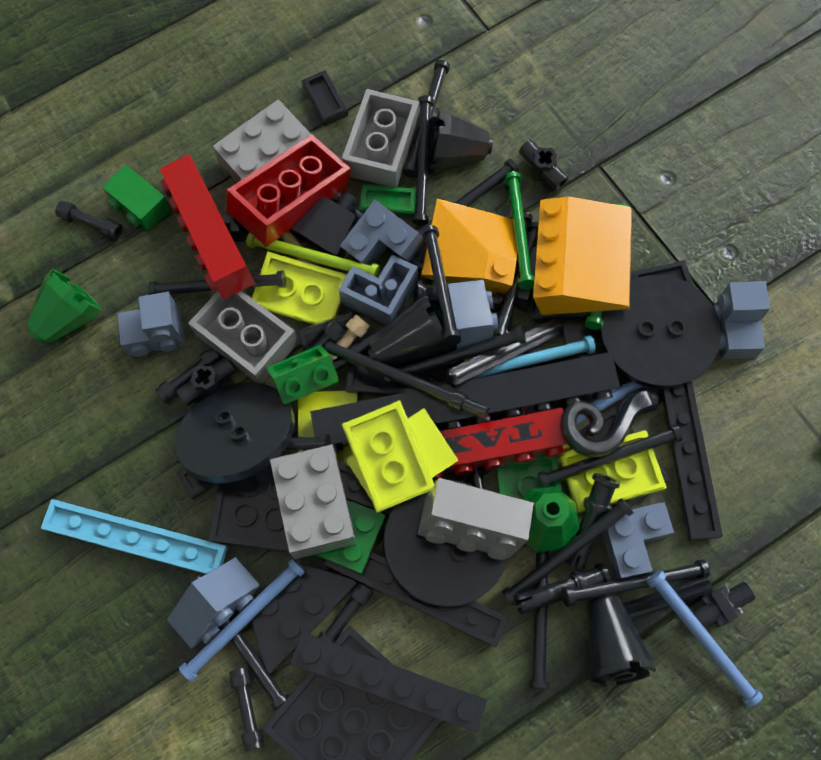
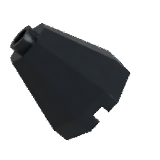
M435 108L434 113L437 116H431L429 149H431V156L429 155V168L444 169L483 161L487 154H491L493 138H490V133L487 130L447 109Z

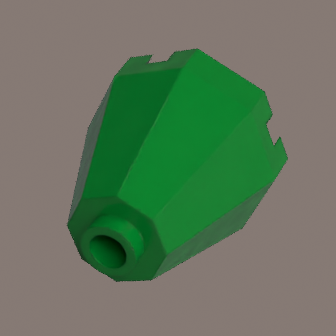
M53 268L44 277L26 322L30 328L28 330L29 335L41 343L44 340L50 343L93 320L101 311L99 303L78 284L76 286L69 282L70 278Z
M556 486L529 489L521 499L534 503L529 538L525 544L536 553L559 551L571 541L580 529L576 502Z

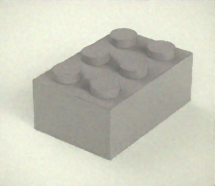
M366 89L342 156V161L351 168L349 177L383 186L398 187L402 169L406 163L420 120L419 101Z
M278 99L214 144L213 149L219 164L238 183L311 134Z
M217 291L188 323L199 339L212 347L222 357H226L231 364L253 381L261 384L269 378L266 367L284 360L298 344L295 331L243 291L224 300L219 291Z
M333 444L270 459L288 549L294 559L356 544Z
M438 478L424 500L417 535L425 536L426 540L432 543L442 544L448 542L456 544L457 548L463 551L473 552L479 550L488 553V556L491 558L504 560L510 558L528 541L534 503Z

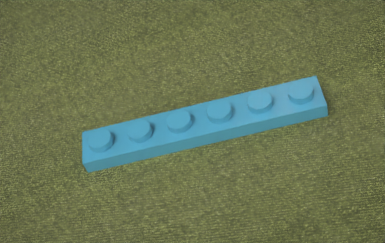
M51 499L41 525V529L202 574H207L223 565L228 549L225 545Z

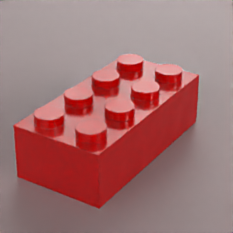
M311 134L228 188L227 212L266 247L291 230L321 197H327L332 200L338 192H345L348 189L351 168Z

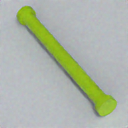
M250 232L246 240L247 247L255 248L258 246L348 272L353 266L378 278L380 265L373 263L370 266L275 240L265 247Z

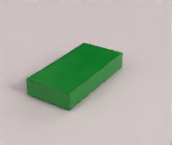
M362 185L359 206L361 212L365 213L372 202L376 200L397 217L412 218L415 215V188Z

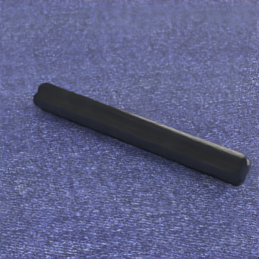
M557 318L551 319L524 332L527 343L520 345L517 342L470 358L448 369L446 379L452 386H457L562 334L564 323L560 322Z

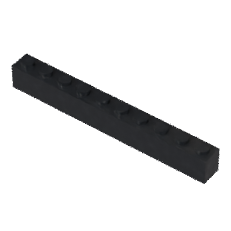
M612 352L471 379L457 386H452V384L440 385V387L452 392L458 390L468 394L469 399L489 406L490 410L486 418L465 410L460 412L452 409L448 403L417 390L313 410L310 413L315 437H319L320 434H329L331 445L333 444L335 453L343 451V446L350 445L342 427L343 423L399 400L407 418H410L424 408L437 428L445 426V430L463 427V423L468 421H475V424L491 422L493 417L505 415V419L522 416V411L534 409L535 413L553 409L552 405L561 403L568 407L573 402L594 397L595 401L607 400L613 397L612 393H615L620 388Z

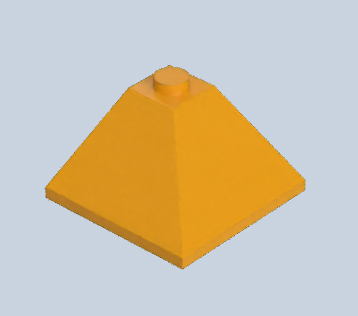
M436 199L431 225L439 229V237L437 239L447 284L484 280L486 291L501 293L503 298L513 285L517 261L513 219ZM426 247L420 277L434 280L428 248Z

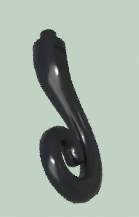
M650 388L642 389L629 395L621 403L608 435L598 441L588 440L581 435L576 419L580 414L585 415L589 420V426L586 427L584 433L587 437H595L602 432L604 427V419L601 412L590 402H573L561 415V433L566 443L583 456L602 457L609 455L622 444L636 417L655 411L658 404L662 403L663 396L660 392H655Z

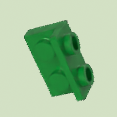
M322 345L266 367L283 404L290 403L339 381L331 356Z

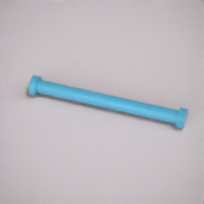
M586 336L582 341L517 356L471 379L486 377L583 352L592 354L595 353L594 340L592 336Z

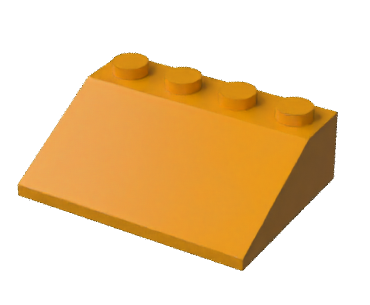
M574 197L540 200L533 298L541 315L630 309L631 207Z

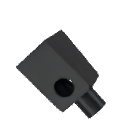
M344 192L337 203L327 197H321L293 226L292 230L298 239L317 251L345 258L347 251L340 245L358 222L357 217L351 212L358 203V200L348 192Z

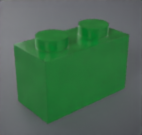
M124 165L102 186L108 196L105 199L106 202L115 211L118 212L121 209L126 213L125 218L134 227L137 228L140 225L147 232L171 211L165 196L127 165Z

